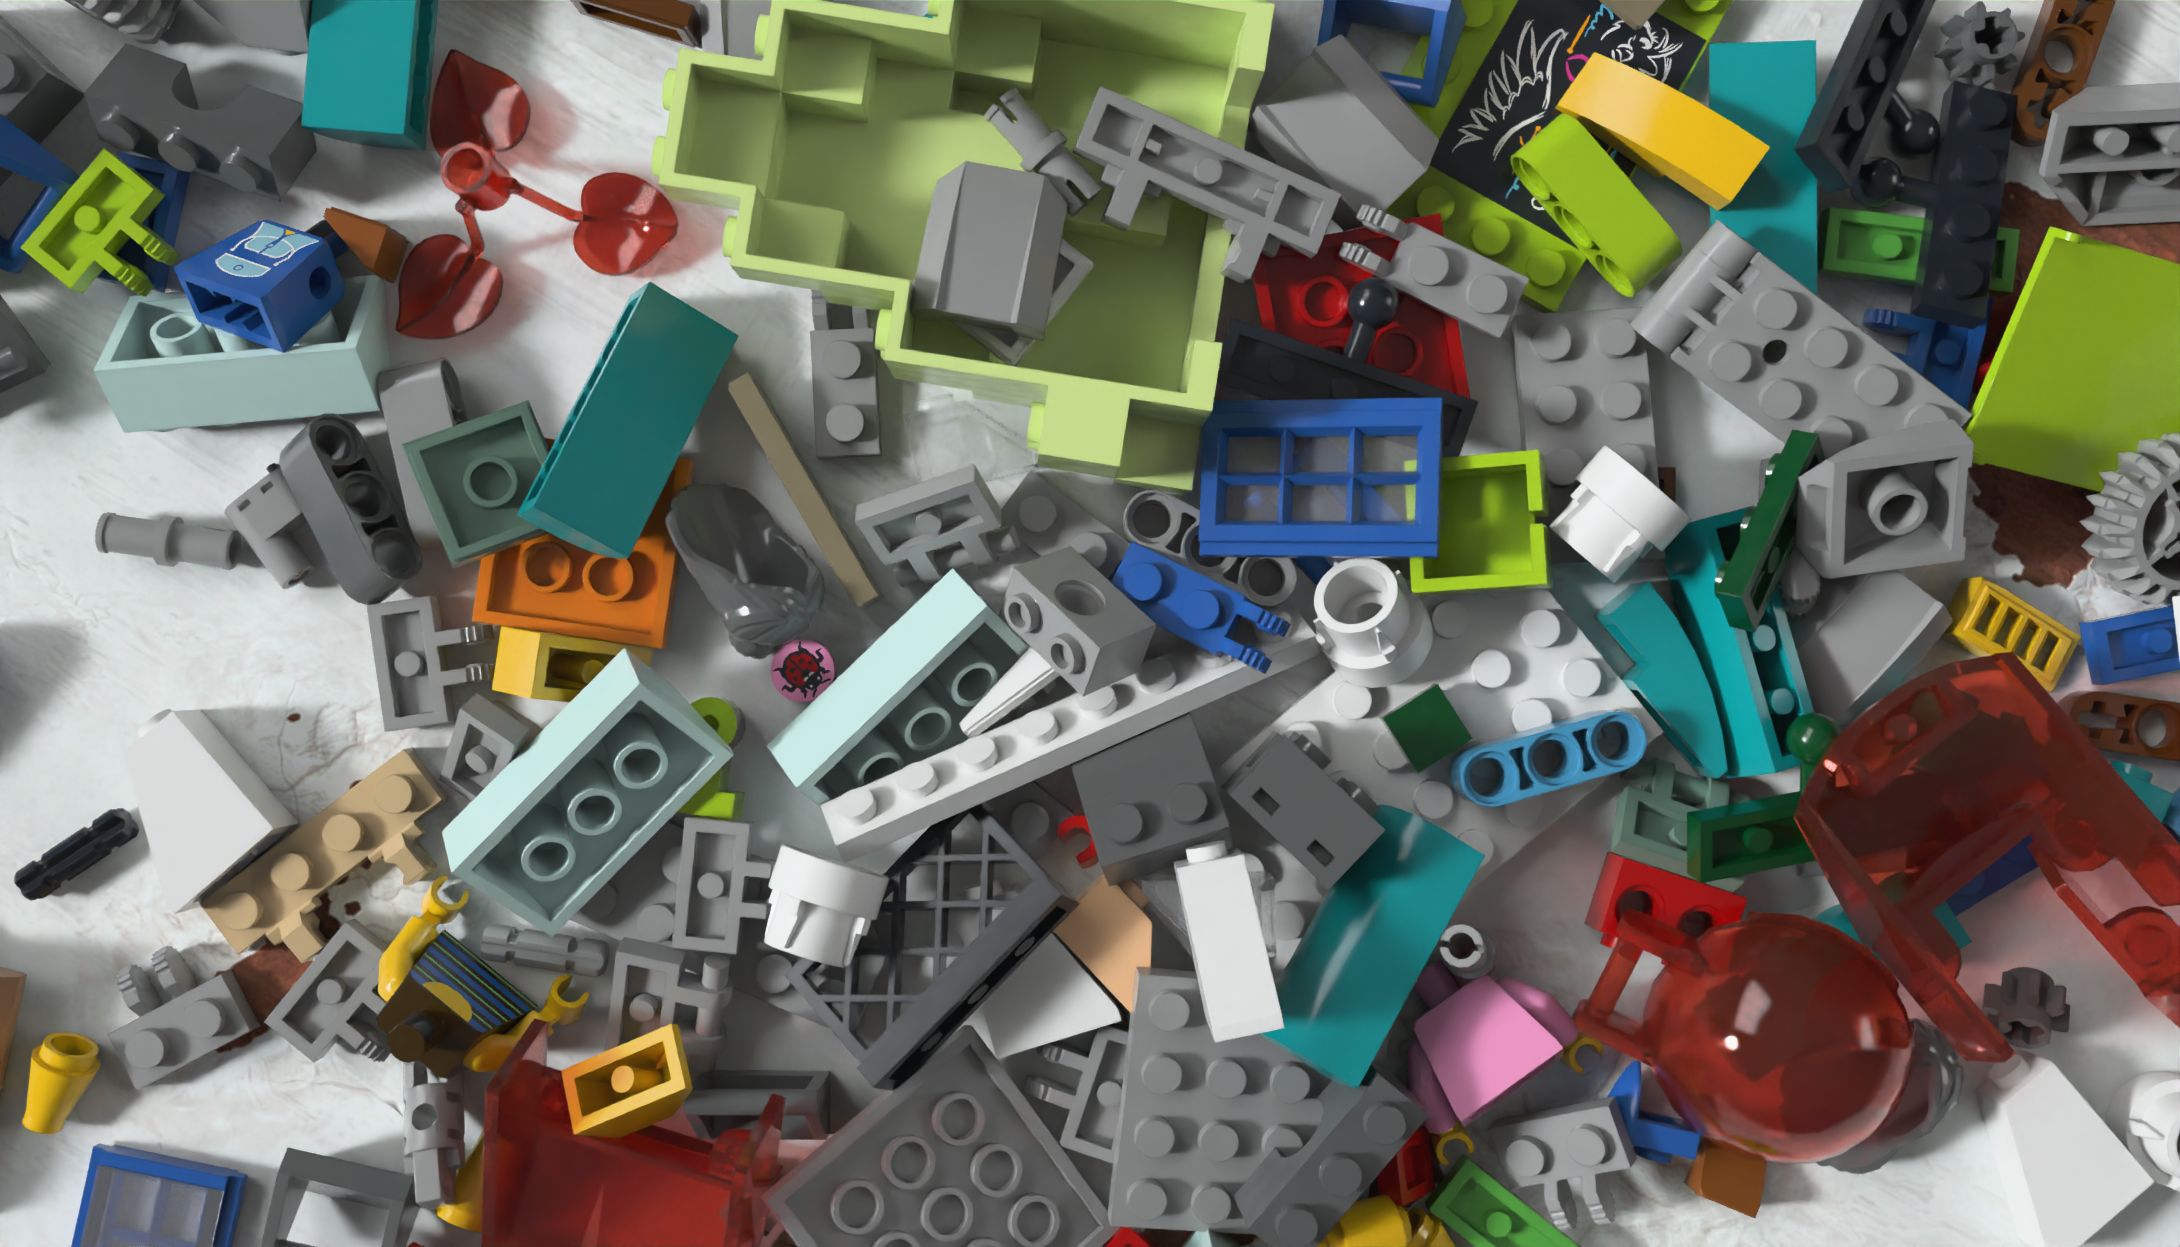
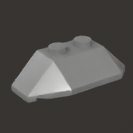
M2180 82L2087 87L2052 110L2039 174L2081 226L2180 222Z

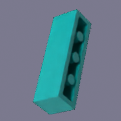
M1749 507L1688 523L1665 548L1666 558L1663 559L1683 630L1698 656L1712 690L1723 731L1728 771L1725 772L1726 778L1772 774L1799 766L1800 761L1788 749L1786 742L1787 730L1797 717L1805 713L1814 712L1778 585L1755 632L1729 627L1720 601L1714 593L1718 569L1725 560L1732 559L1740 542L1741 522Z

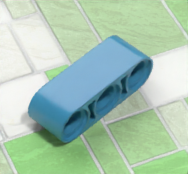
M1609 710L1590 711L1472 745L1459 751L1452 760L1449 769L1450 783L1454 791L1464 800L1485 807L1502 806L1620 772L1636 765L1643 757L1647 746L1646 732L1641 722L1630 714ZM1612 722L1621 733V743L1615 754L1605 758L1597 748L1596 737L1603 725ZM1551 740L1559 750L1560 759L1553 772L1541 775L1533 765V754L1540 743ZM1489 758L1497 768L1498 778L1496 784L1485 793H1477L1470 784L1469 775L1471 768L1477 761Z

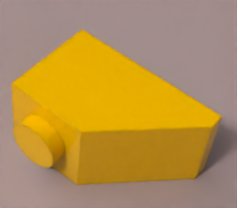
M501 626L492 690L530 699L570 703L623 648H626L650 667L653 647Z
M669 1024L561 1070L574 1135L621 1138L674 1116L693 1090L679 1025Z

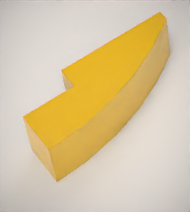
M1596 52L1593 53L1555 107L1560 112L1575 118L1586 130L1660 180L1664 175L1668 176L1717 211L1734 199L1770 148V146L1735 123L1689 96L1640 71Z

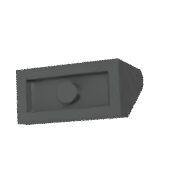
M712 1070L707 1073H701L692 1082L693 1090L684 1101V1112L698 1139L827 1140L830 1135L831 1071Z
M287 1148L277 1173L261 1247H315L287 1240L305 1191L389 1210L381 1247H406L420 1209V1205L416 1203L414 1176L408 1177L402 1173Z

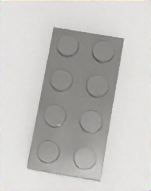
M1643 307L1515 315L1511 321L1522 451L1539 449L1546 458L1549 517L1536 518V523H1543L1550 529L1553 568L1592 565L1549 526L1573 500L1570 495L1580 485L1575 477L1604 445L1618 454L1659 488L1646 339L1630 325ZM1653 547L1643 559L1639 556L1634 563L1661 561L1666 558L1665 549L1660 552L1657 548Z

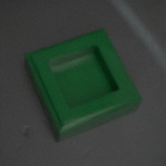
M1432 684L1380 718L1415 773L1423 771L1473 739L1438 684Z

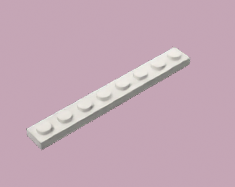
M1287 601L1273 608L1266 609V611L1291 623L1285 637L1270 635L1257 628L1256 624L1248 620L1239 622L1231 637V640L1241 645H1250L1264 652L1266 657L1272 660L1266 674L1223 654L1220 658L1190 643L1161 657L1141 664L1139 672L1084 697L1080 693L1073 694L1039 710L1031 711L1023 717L984 734L971 737L961 744L922 761L909 764L903 769L867 785L847 791L843 795L820 805L842 861L847 863L1320 655L1316 634L1293 604Z

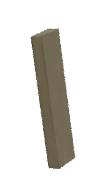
M747 372L728 383L730 387L727 389L853 605L867 608L884 598L759 382Z

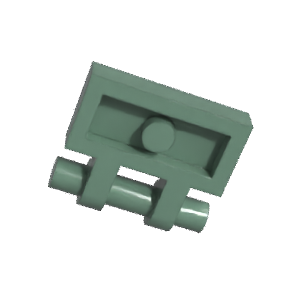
M1653 757L1650 761L1640 759L1636 765L1620 771L1621 779L1639 784L1641 789L1628 785L1618 796L1610 852L1694 879L1687 874V812L1750 801L1751 796L1730 789L1728 781L1711 777L1700 779L1676 771L1674 763ZM1675 796L1693 802L1695 807L1671 800V797ZM1745 875L1705 883L1734 892L1745 882Z

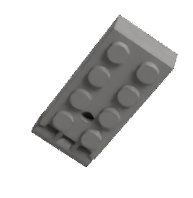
M1718 219L1630 323L1632 328L1651 344L1669 355L1673 361L1784 444H1786L1792 429L1818 434L1825 460L1853 445L1893 431L1954 419L1962 427L1972 416L1957 401ZM1781 340L1780 348L1775 354L1763 356V349L1770 341Z

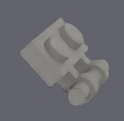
M975 464L856 505L855 523L882 564L887 566L895 563L894 574L901 587L920 581L927 586L937 583L952 568L956 570L971 564L982 568L997 563L999 555L1020 547L1019 538L1013 525L1001 527V508Z
M624 937L616 950L605 1051L669 1024L679 1025L684 1052L692 1054L691 1068L700 1073L714 1070L717 1054L721 1053L725 1048L727 1027L722 1022L723 1011L732 1000L734 981L729 976L730 959L726 955L718 953L707 955L704 960L703 973L699 975L685 972L687 950ZM680 1003L698 1007L697 1019L693 1021L679 1019Z

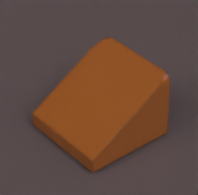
M331 207V209L326 208L323 217L367 269L387 282L394 283L409 244L406 237L386 224L335 207Z
M1707 1124L1698 1146L1696 1159H1693L1684 1183L1704 1198L1756 1218L1761 1205L1769 1150Z

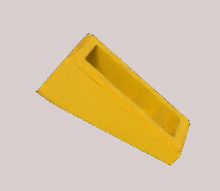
M1983 577L1962 579L1947 608L1953 622L1941 636V638L2049 693L2053 692L2081 637L2006 589ZM1986 606L1994 609L1981 634L1975 630V627ZM2006 617H2009L2014 622L2002 645H1999L1994 640ZM2028 627L2034 630V633L2020 658L2014 654V651ZM2048 637L2055 641L2056 644L2041 671L2033 666Z

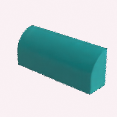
M312 0L301 127L325 137L354 144L425 151L439 0Z
M1816 40L1712 43L1709 45V108L1770 146V148L1729 204L1719 211L1709 205L1710 227L1718 219L1817 295V178L1793 150L1816 102Z
M648 282L633 293L617 320L517 516L580 548L607 557L629 558L739 335L652 282Z
M1381 804L1378 805L1380 809L1372 818L1385 831L1330 888L1275 985L1285 1028L1258 1034L1337 1084L1358 1089L1485 857L1484 854L1429 821L1402 809Z

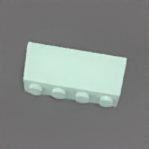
M377 275L342 277L346 287L344 297L284 353L198 322L184 291L148 294L146 297L133 295L129 297L93 372L124 433L141 431L169 432L178 428L211 425L230 427L245 422L269 420L289 422L322 414L357 416L367 412L380 411L382 404L378 389V376L380 372L392 370L386 294L383 279Z
M952 568L778 734L767 747L796 789L821 808V804L837 798L847 791L860 788L899 771L909 764L922 761L969 739L963 733L959 723L1028 650L1029 646ZM999 719L991 726L995 729L1002 721Z
M623 648L442 831L451 873L553 937L734 753L670 682L626 648Z

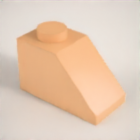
M1102 872L1075 898L1080 904L1054 932L1131 1013L1136 967L1151 968L1152 919L1145 906L1152 899L1133 879L1109 887Z

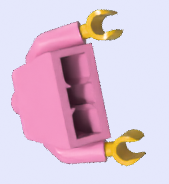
M1439 960L1422 970L1414 985V988L1430 1008V1011L1411 1025L1417 1037L1406 1050L1408 1087L1429 1114L1423 1123L1431 1133L1430 1140L1436 1156L1444 1165H1449V1161L1443 1151L1444 1145L1449 1140H1462L1469 1154H1472L1474 1145L1465 1127L1556 1061L1560 1060L1577 1073L1583 1074L1585 1070L1575 1060L1578 1048L1586 1044L1598 1055L1601 1056L1603 1053L1602 1044L1582 1030H1579L1577 1023L1550 993L1513 978L1507 977L1494 981L1489 975H1485L1461 987L1442 960Z

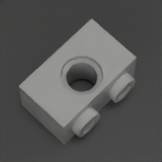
M1072 546L1015 566L999 616L1011 629L1027 642L1083 697L1139 672L1157 625Z

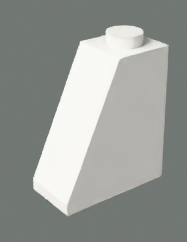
M166 709L157 713L138 729L137 733L141 738L123 753L165 902L174 914L201 907L199 903L259 859L299 824L201 709L178 711Z
M1224 840L1202 843L1186 848L1187 859L1173 863L1205 1017L1215 1043L1285 1028L1244 854L1238 848L1227 851Z
M994 878L993 900H1013L1022 891L1017 883L1002 887L999 878ZM981 882L964 888L965 899L963 900H980ZM952 910L963 947H968L979 935L980 910ZM992 910V921L1003 910ZM1054 931L981 1005L997 1059L1122 1021L1118 999Z
M2021 1050L2018 1054L2008 1055L1995 1063L1988 1073L1989 1079L1975 1090L2016 1234L2025 1247H2080L2155 1182L2052 1061Z

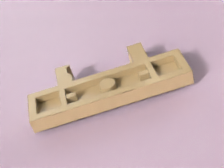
M412 748L403 749L199 904L237 954L249 951L267 937L274 945L284 942L301 963L311 961L320 954L330 941L318 929L320 919L314 913V910L322 905L319 897L367 860L377 863L384 858L386 863L396 864L404 874V885L416 883L437 867L436 863L418 841L421 836L427 833L420 820L448 800L449 796Z

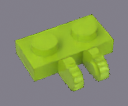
M105 148L20 247L68 288L82 294L103 269H106L125 286L143 297H146L155 287L143 271L116 255L130 237L158 262H164L172 266L181 256L163 238L142 224L165 197V194L118 155Z

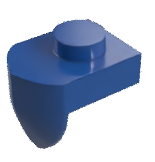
M1633 1061L1618 1078L1607 1098L1615 1096L1631 1143L1634 1145L1635 1154L1660 1163H1671L1673 1155L1696 1159L1701 1136L1698 1131L1682 1119L1639 1109L1642 1077L1641 1062Z

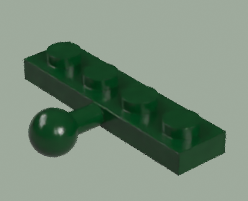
M1810 712L1802 714L1790 724L1786 734L1789 751L1800 761V791L1687 812V874L1698 882L1705 883L1936 837L1938 776L1924 768L1828 785V762L1837 756L1842 747L1843 737L1841 729L1835 720L1823 713Z

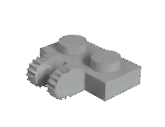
M424 596L366 605L385 732L456 722L451 686L493 680L496 664L483 662L470 664L466 668L449 670L445 646L485 644L486 641L494 639L492 625L443 631L437 596Z
M691 815L685 817L671 948L737 954L741 951L744 917L769 919L772 903H769V899H746L748 876L770 879L776 860L750 859L754 822Z
M356 919L346 921L264 1023L313 1063L323 1058L340 1037L355 1049L361 1051V1054L367 1056L368 1059L370 1058L379 1063L381 1061L384 1062L391 1054L387 1045V1038L370 1023L356 1017L365 1006H368L378 1015L387 1003L378 993L379 961L389 946Z
M167 945L152 954L153 958L151 960L163 989L175 997V999L163 1004L154 985L150 982V977L146 975V971L144 972L142 967H138L137 964H131L117 973L116 984L119 986V991L122 992L127 1007L137 1014L139 1018L107 1035L137 1091L260 1027L232 970L222 973L198 986L181 953L172 946L169 947Z
M1114 1023L1097 1028L1089 1053L1059 1040L1037 1047V1054L1043 1056L1047 1061L1082 1071L1076 1091L1042 1075L1027 1076L1023 1087L1024 1092L1033 1097L1069 1109L1059 1138L1060 1146L1111 1164L1114 1162L1129 1028Z
M1615 1096L1496 1119L1488 1128L1509 1189L1544 1183V1201L1557 1230H1571L1576 1228V1223H1578L1577 1208L1567 1179L1577 1177L1582 1179V1194L1595 1224L1602 1225L1615 1221V1202L1613 1201V1195L1610 1192V1186L1605 1173L1631 1168L1637 1159Z

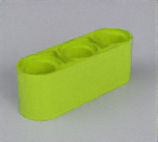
M1565 113L1560 114L1511 156L1512 168L1522 184L1602 277L1620 294L1626 297L1635 296L1682 255V244L1672 228L1586 128L1572 116Z

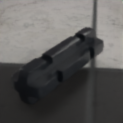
M124 808L110 809L93 820L92 826L89 828L84 826L42 854L41 860L38 862L33 860L18 870L14 875V883L21 890L22 895L30 901L45 898L60 888L63 881L72 880L111 854L114 847L120 848L134 839L139 832L138 825L132 819L131 814Z

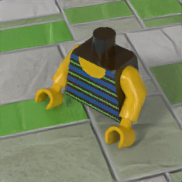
M441 876L433 882L422 899V915L419 918L416 916L410 918L379 961L378 993L387 1003L375 1018L377 1027L388 1035L387 1045L396 1059L407 1063L419 1060L438 1077L449 1079L468 1069L473 1072L509 1071L514 1069L553 1034L551 1026L555 1023L566 1025L577 1021L586 1005L589 992L584 993L575 1002H567L561 999L560 996L567 990L573 978L571 974H564L556 978L552 983L544 1008L539 1013L536 1012L537 1004L449 932L444 930L439 934L435 929L438 924L452 922L469 899V891L466 890L457 903L447 904L443 902L437 892L448 876Z

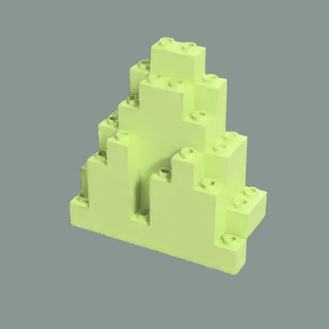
M772 0L770 15L760 14L755 32V55L763 57L762 61L680 48L677 69L668 68L663 82L662 104L664 110H668L670 113L666 137L658 135L654 142L651 162L652 175L659 178V186L671 200L739 210L738 217L728 216L726 220L722 249L723 256L731 258L730 266L740 278L821 291L828 303L879 310L875 349L881 350V359L886 362L895 379L971 390L974 399L1030 407L1027 449L1038 450V467L1114 478L1113 484L1188 495L1193 487L1201 428L1213 410L1223 343L1215 342L1225 276L1219 273L1230 247L1231 234L1221 230L1225 220L1163 192H1160L1156 200L1142 195L1130 226L1125 232L1101 222L1114 188L1100 182L1105 169L1104 166L1072 152L1100 86L1244 150L1250 110L1265 72L1275 4L1267 3V0H928V15L933 16V18L822 0ZM1016 87L1020 92L1019 95L1052 132L1059 129L1068 139L1064 146L1093 179L1104 188L1093 200H1088L1071 181L1070 186L1084 200L1087 206L1073 217L1068 213L1067 209L1062 239L1092 261L1093 268L1047 326L1044 341L1036 340L1017 366L1006 365L950 321L941 320L938 323L913 318L910 306L914 289L912 281L917 273L937 180L965 161L1025 171L1020 166L1023 158L994 125L984 118L987 110L995 103L997 106H1001L1016 123L1017 118L999 99L1007 91Z

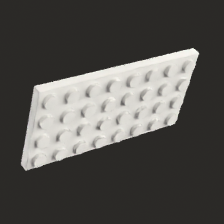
M1547 589L1426 596L1421 598L1432 622L1433 640L1426 659L1414 673L1393 685L1368 688L1346 681L1334 670L1212 770L1231 830L1233 848L1227 849V851L1238 848L1244 854L1273 977H1281L1330 890L1221 788L1229 777L1273 731L1278 732L1280 735H1286L1288 738L1294 732L1307 737L1331 760V763L1323 771L1335 782L1341 777H1344L1348 782L1351 780L1377 805H1389L1423 818L1484 854L1485 857L1463 897L1612 774L1502 806L1485 807L1464 800L1454 791L1450 783L1449 769L1452 760L1459 751L1472 745L1597 710L1621 711L1635 717L1641 722L1646 732L1647 745L1664 732ZM1432 684H1438L1473 739L1423 771L1415 773L1380 718ZM1609 722L1598 731L1596 745L1599 752L1605 758L1615 754L1620 747L1621 733L1617 726ZM1551 740L1540 743L1533 754V765L1541 775L1553 772L1560 759L1559 750ZM1489 758L1477 761L1471 768L1469 775L1470 784L1477 793H1485L1491 790L1498 778L1494 762ZM1174 866L1133 879L1152 899L1148 903L1150 908L1193 959Z

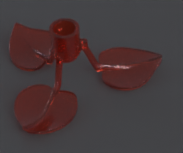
M451 49L442 65L435 85L430 113V133L435 150L443 158L440 165L441 179L448 189L460 197L455 204V210L463 217L471 240V246L469 247L464 240L455 235L439 234L425 238L412 249L400 273L398 284L399 311L395 330L411 338L440 340L467 333L484 323L492 315L501 298L504 280L501 271L494 264L480 258L485 250V243L474 212L476 210H495L503 206L511 194L518 195L569 221L579 223L573 236L576 254L591 270L607 276L631 274L651 262L677 235L679 227L677 214L671 203L659 190L645 180L627 173H604L591 178L582 189V211L571 209L511 177L507 168L496 160L494 152H504L513 149L523 139L531 118L529 99L518 82L505 72L478 62L458 50Z

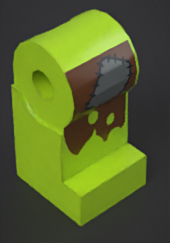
M706 697L692 702L690 705L733 751V748L742 740L746 729L745 717L741 709L734 702L718 697ZM732 757L677 811L678 813L730 820L742 817L745 792L728 790Z

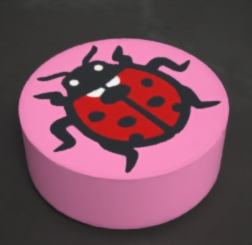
M797 639L786 643L777 651L771 665V677L776 689L787 699L795 702H811L836 680L837 664L831 651L822 643L810 639Z

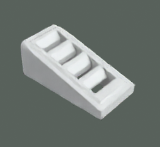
M1030 646L959 725L963 733L969 738L979 736L993 730L994 728L991 725L999 719L1004 724H1007L1031 711L1039 710L1078 692ZM1021 704L1022 707L1015 713L1013 709Z

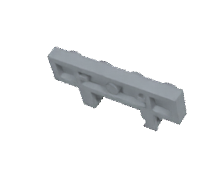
M1102 86L1097 91L1072 152L1105 167L1100 182L1114 188L1101 218V222L1125 232L1130 226L1142 195L1156 200L1160 192L1225 220L1221 230L1235 235L1228 249L1219 274L1244 284L1245 279L1249 280L1251 278L1260 254L1262 253L1273 258L1280 245L1309 258L1315 256L1341 196V193Z

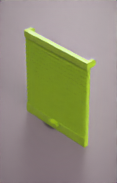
M2050 226L1970 412L1972 416L1966 421L1963 431L1974 443L1972 462L1979 465L1987 463L2101 492L2105 483L2098 472H2116L2119 469L2117 453L2129 451L2136 453L2139 439L2149 440L2155 438L2159 440L2163 433H2180V264Z

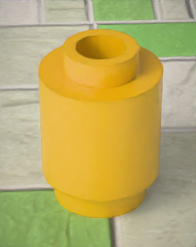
M1385 1194L1355 1201L1317 1247H1406L1412 1240L1410 1220L1404 1208L1396 1206L1391 1198Z

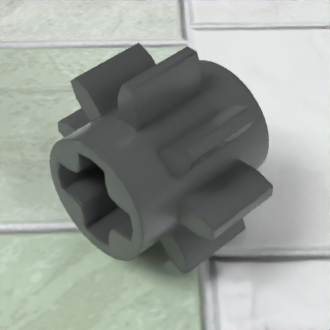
M1979 1L1965 11L1964 17L1955 15L1940 27L1943 34L1949 37L1944 46L1934 52V57L1943 59L1945 67L1950 71L1949 81L1952 82L1958 77H1972L1975 86L1983 87L1994 79L1995 73L2003 75L2018 65L2019 61L2016 56L2010 52L2014 49L2016 43L2025 38V33L2017 31L2015 23L2010 18L2011 10L2009 8L2002 12H1987L1983 1Z
M2017 967L2004 971L2002 973L2001 986L1988 983L1984 986L1982 1010L1988 1013L1986 1027L1988 1029H1997L1999 1036L2005 1042L2016 1047L2033 1049L2050 1044L2051 1030L2058 1032H2068L2070 1005L2066 1004L2067 988L2065 986H2055L2053 979L2048 974L2035 968Z

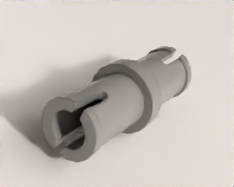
M1014 87L999 99L1017 118L1016 123L1001 106H997L995 103L987 110L984 118L994 125L1023 158L1020 166L1026 172L1043 174L1049 179L1067 202L1068 213L1073 217L1086 207L1087 204L1070 186L1071 181L1088 200H1093L1104 187L1093 179L1064 146L1068 140L1059 129L1052 132L1019 95L1020 92L1016 87Z
M107 512L103 513L99 518L95 532V543L99 552L150 557L154 559L157 565L174 567L178 562H187L231 570L236 567L241 553V535L238 530H221L185 525L180 517L164 515L159 521L120 516L116 515V513Z
M1458 924L1448 928L1443 933L1441 941H1444V945L1440 947V952L1447 968L1454 975L1465 980H1475L1485 975L1490 976L1495 971L1496 966L1494 962L1497 960L1495 946L1490 937L1482 930L1465 924ZM1478 948V951H1474L1470 957L1466 959L1460 958V955L1465 956L1468 950Z

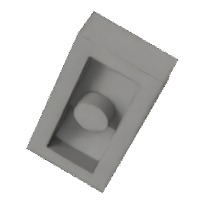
M476 692L459 710L439 780L472 802L543 729L502 701L496 700L491 703Z

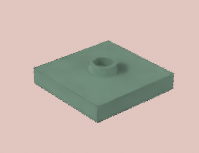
M529 400L402 444L403 451L453 569L549 534V532L517 516L550 452Z

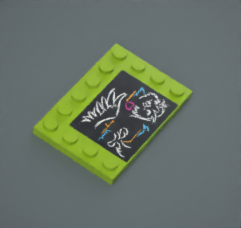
M1461 0L1467 19L1439 101L1435 108L1409 104L1439 139L1438 145L1427 171L1384 212L1400 220L1440 213L1445 238L1530 278L1519 300L1542 313H1556L1586 257L1519 180L1512 168L1511 156L1557 116L1563 114L1555 107L1594 52L1625 64L1681 92L1733 0H1665L1639 30L1632 29L1599 0ZM1422 35L1400 75L1423 79L1430 36ZM1589 132L1631 181L1638 165Z

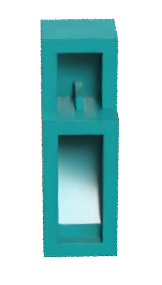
M1649 581L1631 583L1593 616L1634 663L1620 678L1662 728L1664 737L1699 776L1718 779L1728 771L1723 731L1712 690L1698 656L1677 618Z

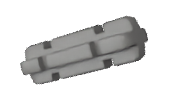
M494 924L487 927L483 933L480 955L487 961L506 963V961L514 959L515 965L564 973H566V970L574 968V972L577 975L598 977L604 974L608 965L609 944L605 941L584 938V941L576 942L575 936L555 934L551 937L543 931L530 929L517 933L516 927Z

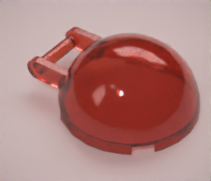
M1626 910L1623 912L1616 927L1620 937L1589 999L1580 1000L1572 1014L1576 1027L1581 1031L1650 1066L1652 1074L1674 1111L1696 1133L1725 1151L1748 1160L1770 1164L1795 1165L1822 1161L1843 1154L1877 1133L1898 1108L1915 1067L1917 1041L1915 1021L1910 1022L1906 1008L1897 993L1899 982L1892 972L1866 946L1839 929L1796 914L1749 911L1746 920L1711 927L1698 938H1694L1643 912ZM1645 950L1667 961V963L1652 983L1643 1010L1641 1024L1615 1011L1614 1008Z

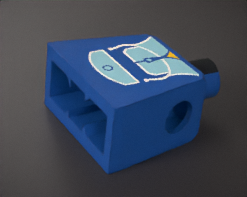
M270 220L257 221L174 267V270L198 322L284 353L344 297L346 287L335 260L348 251V245L326 220L319 221L305 232Z

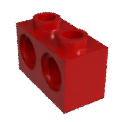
M1607 852L1584 924L1603 933L1600 944L1638 956L1642 945L1663 952L1661 964L1694 976H1699L1702 965L1721 972L1725 971L1748 898ZM1639 891L1644 899V910L1637 920L1624 923L1620 915L1621 902L1629 893ZM1700 911L1704 918V930L1698 939L1686 943L1682 936V924L1688 915Z

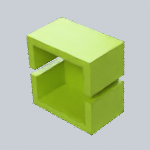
M1539 449L1442 458L1439 559L1410 558L1411 593L1426 597L1554 588L1550 529L1543 523H1536V518L1549 517L1546 458ZM1417 460L1404 461V471H1416ZM1405 485L1407 520L1415 521L1416 485Z

